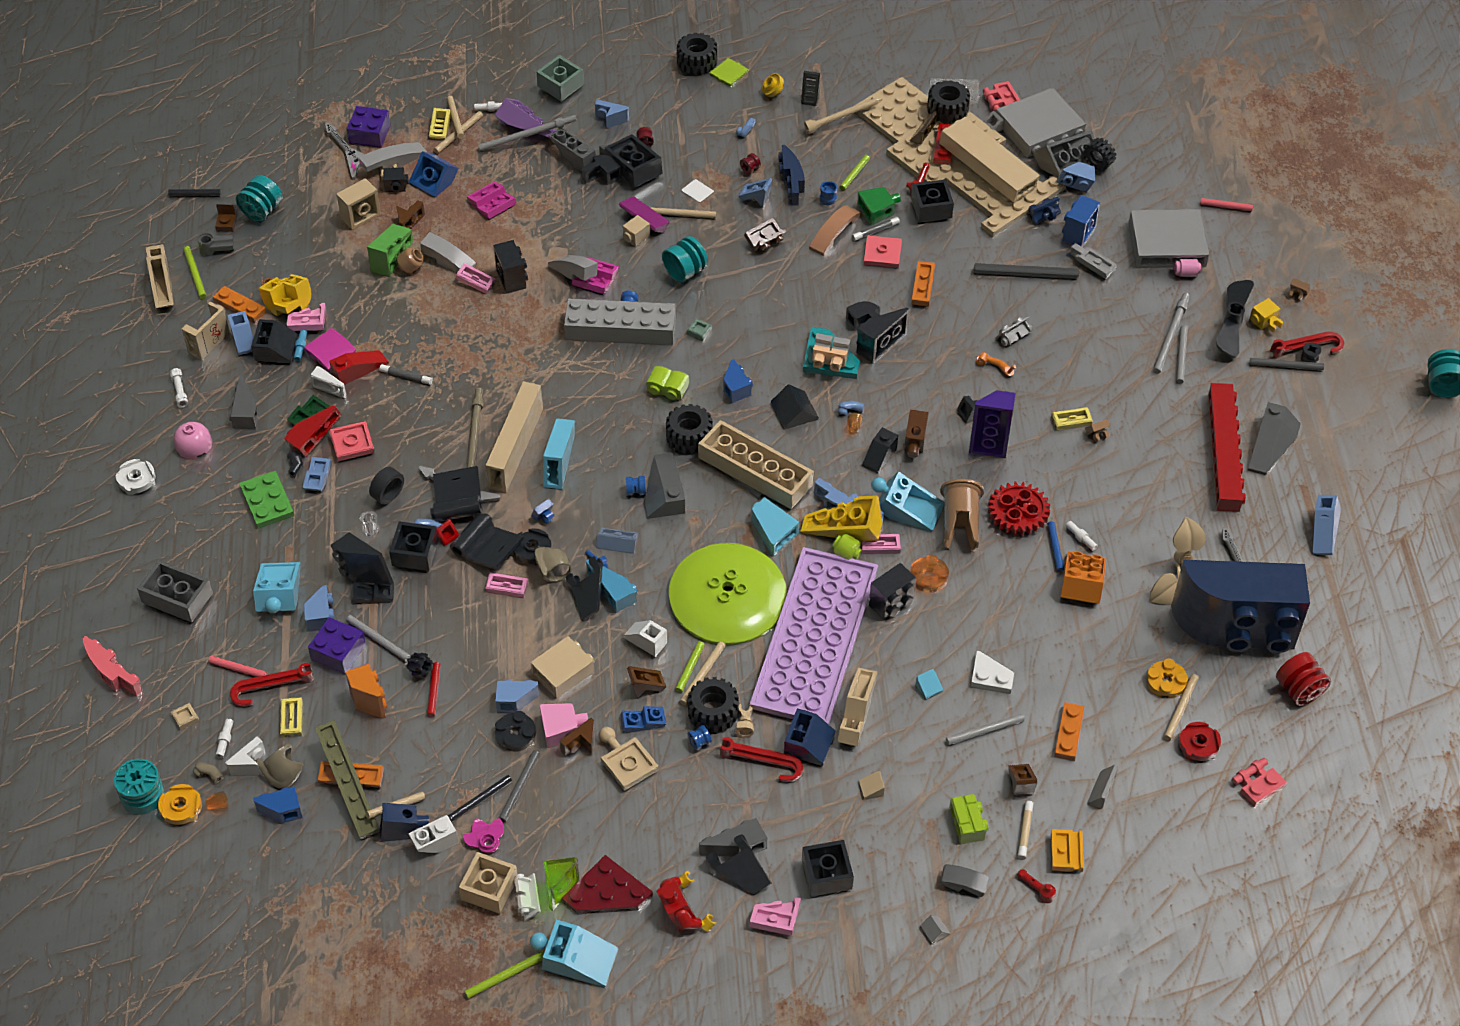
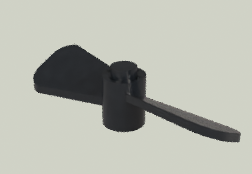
M1251 280L1235 281L1227 287V310L1223 322L1224 325L1216 338V346L1222 353L1231 358H1237L1240 353L1239 328L1242 325L1246 302L1254 288V282Z

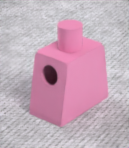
M573 704L540 705L547 748L560 745L561 739L588 720L587 713L575 714Z

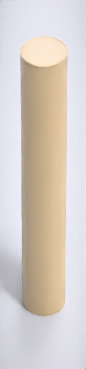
M419 792L391 803L410 805L424 800L425 795L423 792ZM382 806L366 811L367 819L380 816Z

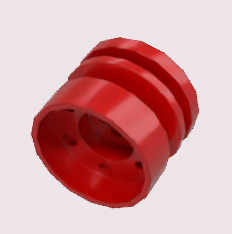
M1309 652L1299 653L1287 660L1279 668L1275 676L1281 686L1289 690V696L1299 706L1307 705L1326 692L1332 682L1324 669L1318 668V662Z

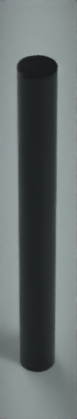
M506 775L447 815L451 823L511 783V777Z

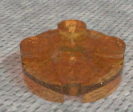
M930 554L927 557L919 558L911 565L910 572L916 577L915 587L917 589L937 592L946 586L949 578V569L936 555ZM926 572H931V573H933V576H932V577H931L930 575H927V576H926Z

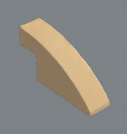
M164 245L145 247L155 307L159 309L174 306Z
M858 667L847 696L838 742L858 746L868 714L877 671Z

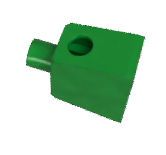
M884 187L858 191L857 204L871 225L893 216L895 204L901 203L899 193L890 195Z

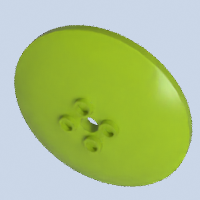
M736 543L712 544L692 552L677 566L669 585L670 606L679 624L698 639L712 644H718L721 641L728 646L745 644L768 633L777 624L787 596L785 580L777 565L762 552ZM731 586L733 590L725 591L723 587Z

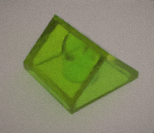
M575 857L544 861L549 909L552 911L562 901V897L580 880L578 859Z

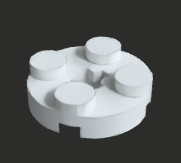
M140 459L129 460L119 467L120 471L116 473L118 486L123 491H126L128 495L143 492L155 485V471L152 464L147 461L145 463L141 462Z

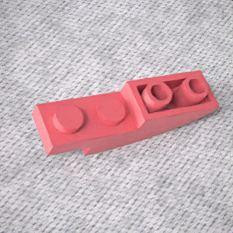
M87 636L82 638L91 665L102 681L115 692L121 687L136 696L142 692L140 679L135 674L126 672L117 663V656L111 649L103 648L96 639L91 640Z

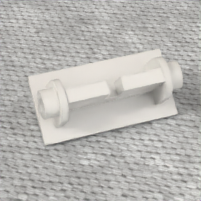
M534 873L528 877H524V874H517L514 879L516 892L521 894L517 896L518 912L524 916V921L541 912Z

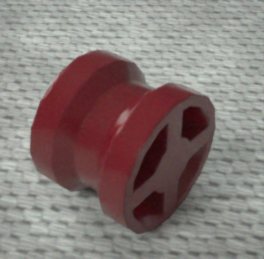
M641 127L637 130V138L648 147H651L654 144L652 129Z
M750 153L747 158L740 160V167L749 175L753 173L754 169L761 167V162L757 155Z

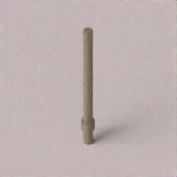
M482 388L475 389V398L472 400L473 417L467 468L475 466L480 412L483 409Z

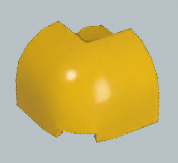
M291 274L290 278L279 280L276 277L258 288L263 303L276 316L282 313H292L294 309L299 311L306 309L312 295L308 278Z

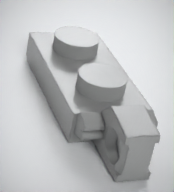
M1076 243L1071 247L1070 254L1078 262L1105 279L1117 269V264L1090 247L1083 248Z

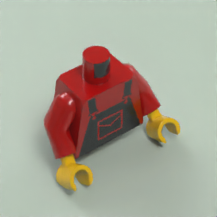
M689 871L684 872L679 877L663 880L660 883V888L657 889V894L679 932L684 929L700 928L708 932L716 925V922L711 921L713 919L711 914H707L703 920L696 918L681 887L686 888L694 882V879L690 880L687 877L690 874Z

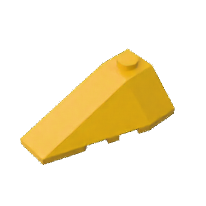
M877 495L859 496L854 498L852 502L846 504L841 502L837 504V507L831 509L824 508L806 514L801 528V533L833 538L848 534L859 541L879 540L882 528L879 497Z

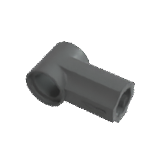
M210 233L200 234L198 236L200 254L211 256L215 251L234 250L233 235L213 236Z

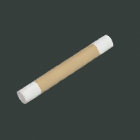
M1032 801L1025 802L1017 856L1019 859H1026L1033 810Z

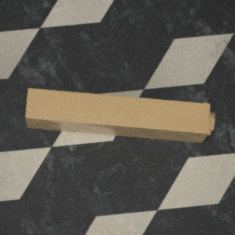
M967 117L955 121L953 125L942 130L939 143L1013 203L1037 187L1040 175Z
M523 381L486 463L488 488L504 493L508 491L543 411L541 385Z

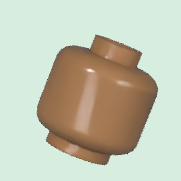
M406 248L397 256L398 268L409 274L416 271L423 264V255L417 248Z

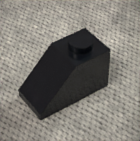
M882 427L873 438L862 466L879 474L897 450L898 434Z

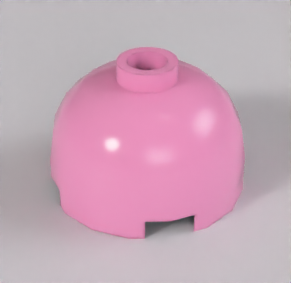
M184 423L174 433L173 442L175 449L183 458L197 459L198 455H202L204 452L207 454L212 448L210 432L201 423Z

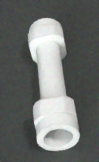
M174 368L170 371V376L175 384L177 406L185 408L188 406V399L182 386V373L180 369Z

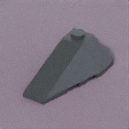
M1090 130L1047 144L1033 154L1041 169L1059 177L1064 168L1077 162H1082L1085 155L1084 148L1095 138Z
M1270 402L1267 403L1248 471L1267 475L1282 454H1285L1288 447L1296 441L1301 423L1287 407Z
M673 453L654 455L645 497L648 519L685 514V496Z

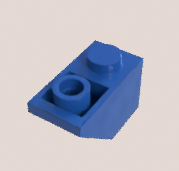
M735 359L731 360L723 379V391L731 403L751 396L753 387L752 380L744 374L743 367L738 365Z
M295 787L283 788L280 791L269 794L264 793L253 798L257 812L283 824L303 818Z

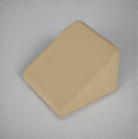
M880 771L859 780L864 799L884 796L885 787Z

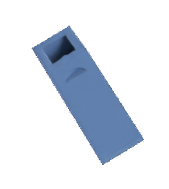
M1318 495L1313 555H1333L1341 513L1337 495Z

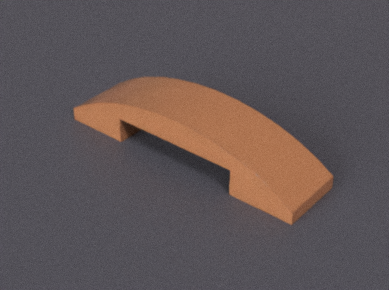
M848 205L838 209L820 228L812 240L809 249L824 256L833 246L835 238L848 224L852 225L861 216V212Z

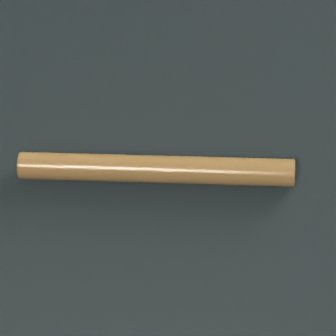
M448 96L447 102L459 139H463L464 133L452 96Z
M480 111L461 125L463 133L483 117ZM456 130L434 148L435 153L439 154L458 138Z
M650 207L660 215L716 219V212Z
M718 642L679 702L682 705H687L688 693L691 691V687L693 685L696 686L697 681H703L725 648V643Z
M1192 674L1164 734V739L1168 741L1172 739L1199 679L1198 675Z

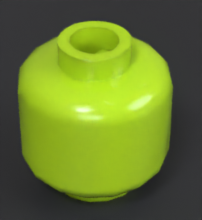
M848 534L839 535L832 546L835 555L847 560L851 558L857 560L862 552L860 541Z

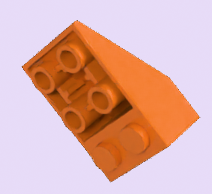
M1068 551L1061 597L1100 604L1106 558L1097 554L1086 555L1079 551Z

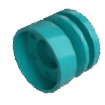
M256 175L236 195L235 200L244 215L254 221L262 222L281 203L283 196L280 188L274 181L266 176Z
M692 236L684 237L676 245H672L662 252L664 267L670 276L680 283L685 282L708 266V257L705 249Z
M1444 349L1433 353L1427 362L1430 391L1442 398L1459 396L1460 351Z
M146 759L129 760L122 764L115 773L114 785L121 804L126 811L132 814L143 815L151 813L158 808L159 798L163 793L165 794L158 770L152 762Z

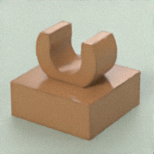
M1295 278L1292 279L1290 297L1295 292H1299L1298 300L1301 301L1304 294L1308 295L1310 284Z
M1106 419L1085 428L1087 435L1093 433L1095 442L1100 440L1099 433L1105 439L1109 437V433L1105 428L1109 427L1110 423Z

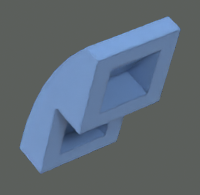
M311 458L309 471H306L303 489L323 490L330 471L331 459Z

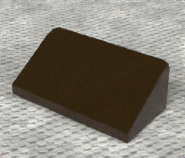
M935 111L922 122L910 139L911 142L919 145L924 142L936 125L937 113Z

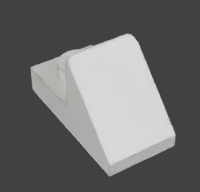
M255 737L226 761L228 773L231 776L260 775V770L255 760L257 758L260 759L265 753L263 741Z

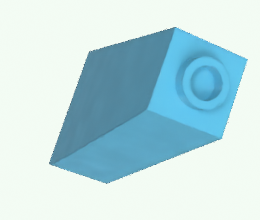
M556 418L543 456V487L563 488L575 436V420Z

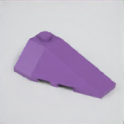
M505 98L495 114L499 118L498 121L506 126L508 124L525 130L543 125L542 122L544 121L516 99ZM551 129L538 134L549 137L556 130Z

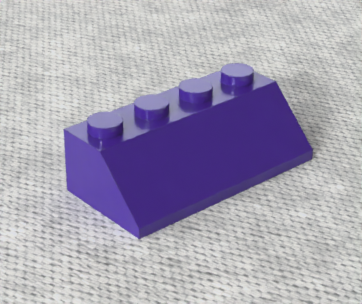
M996 390L975 402L969 453L1006 458L1016 393Z

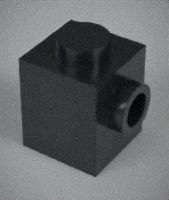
M404 167L383 168L385 192H406V184H409L408 174H405Z

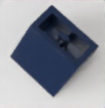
M797 708L784 741V753L823 766L836 731L816 713Z

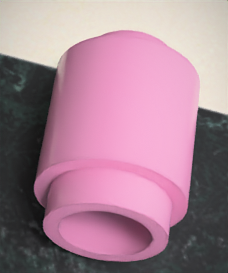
M1180 259L1174 263V274L1179 275V277H1197L1198 273H1201V263H1198L1197 259Z

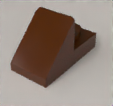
M419 200L411 205L408 210L396 206L399 225L412 229L425 215L424 204Z
M216 204L218 211L215 225L216 231L234 232L239 207L231 204Z
M633 666L627 667L637 698L646 689L662 692L666 688L661 671Z
M592 718L560 740V750L565 757L578 751L581 745L591 755L593 754L595 728Z
M1008 765L1009 775L1013 781V796L1033 795L1037 786V778L1030 765Z

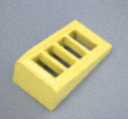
M433 109L429 138L446 139L451 119L450 109Z

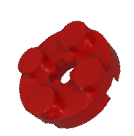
M1192 722L1181 731L1179 746L1187 759L1206 761L1217 756L1221 746V736L1216 729L1213 730L1205 722ZM1197 738H1200L1201 741H1205V743H1196Z

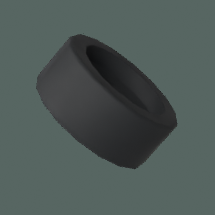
M390 466L383 468L371 481L369 487L370 496L381 504H389L399 495L403 488L405 479L403 474Z

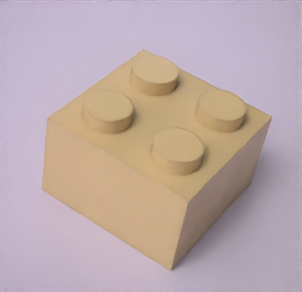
M366 178L336 194L340 217L352 230L381 215L377 189Z
M477 852L459 886L461 900L500 914L515 885L516 865Z

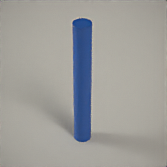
M1050 521L1047 523L1056 569L1057 572H1063L1065 569L1055 522Z

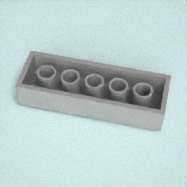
M568 299L564 324L565 340L673 345L676 304Z

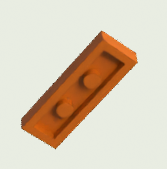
M918 261L911 304L929 306L935 263Z
M223 286L213 296L214 302L235 313L246 311L248 320L254 323L267 312L266 307L226 286Z
M1064 702L1054 757L1075 761L1085 706Z
M321 761L318 782L337 784L329 762ZM352 763L363 787L381 788L384 771L383 765Z

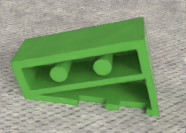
M392 224L367 246L368 262L372 272L388 277L392 275L397 267L398 254L409 248L414 242L412 229Z

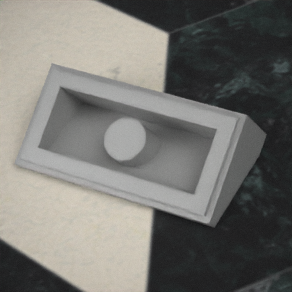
M1118 765L1110 766L1100 772L1089 797V805L1100 809L1104 807L1116 778Z

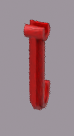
M1323 332L1288 341L1276 339L1273 341L1269 351L1275 350L1273 357L1279 358L1285 352L1303 349L1304 345L1308 342L1317 343L1318 345L1336 342L1338 346L1330 350V354H1336L1343 349L1344 340L1338 333Z
M303 663L297 669L241 680L232 686L230 690L231 700L237 706L247 707L253 705V701L251 699H238L241 693L301 680L305 683H310L314 680L311 665Z
M729 737L722 738L720 755L724 758L733 755L792 768L795 771L793 775L779 776V781L793 782L801 777L803 765L796 756L734 743Z

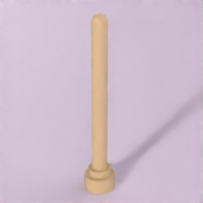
M873 98L817 121L807 120L804 122V127L808 134L814 133L818 127L874 106L880 100Z

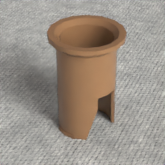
M969 479L947 481L940 488V493L945 498L943 547L950 548L955 526L966 527L970 548L973 551L979 547V498L983 496L984 488L979 482Z

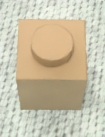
M638 215L623 225V238L635 247L650 236V223Z

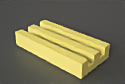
M1088 407L1052 412L1051 415L1052 419H1054L1053 423L1056 425V431L1090 426L1093 423Z
M302 698L281 699V737H286V735L293 737L294 734L302 736ZM295 703H297V728H294ZM286 704H290L289 729H286Z

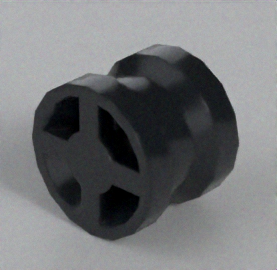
M1306 343L1301 353V361L1318 363L1322 350L1317 343Z

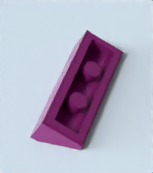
M630 197L619 203V206L632 216L638 215L650 223V228L656 232L664 233L670 223L669 220L636 197Z

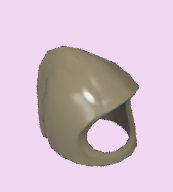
M549 547L535 549L536 562L542 576L548 582L562 581L572 572V567L564 551ZM558 565L569 566L567 573L562 576H554L552 573L553 568Z
M291 744L284 745L264 761L259 758L256 759V763L264 777L276 788L291 786L303 769L304 763L293 762L291 759Z

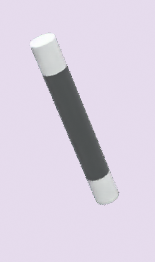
M898 217L892 218L853 234L852 239L857 241L867 237V235L899 224L900 220Z
M383 364L379 368L381 372L431 385L433 382L431 377Z

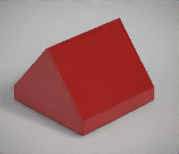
M450 519L437 528L439 542L443 546H446L459 535Z

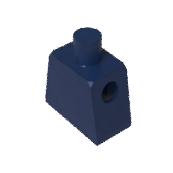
M382 803L380 819L381 842L411 839L408 833L429 824V815H417L415 805Z

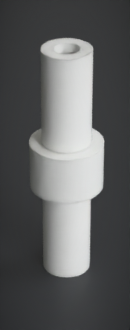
M491 101L483 104H474L475 111L488 110V112H494L499 109L502 103Z
M1072 521L1066 524V527L1075 535V538L1080 543L1083 542L1092 551L1097 549L1098 545L1088 537L1089 534L1086 531L1080 530Z
M225 719L223 730L219 733L217 740L219 744L215 755L217 758L224 757L226 747L230 743V732L233 725V720Z

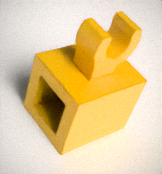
M1269 298L1252 307L1249 319L1261 330L1268 327L1274 333L1276 326L1280 329L1283 326V321L1278 318L1281 308Z

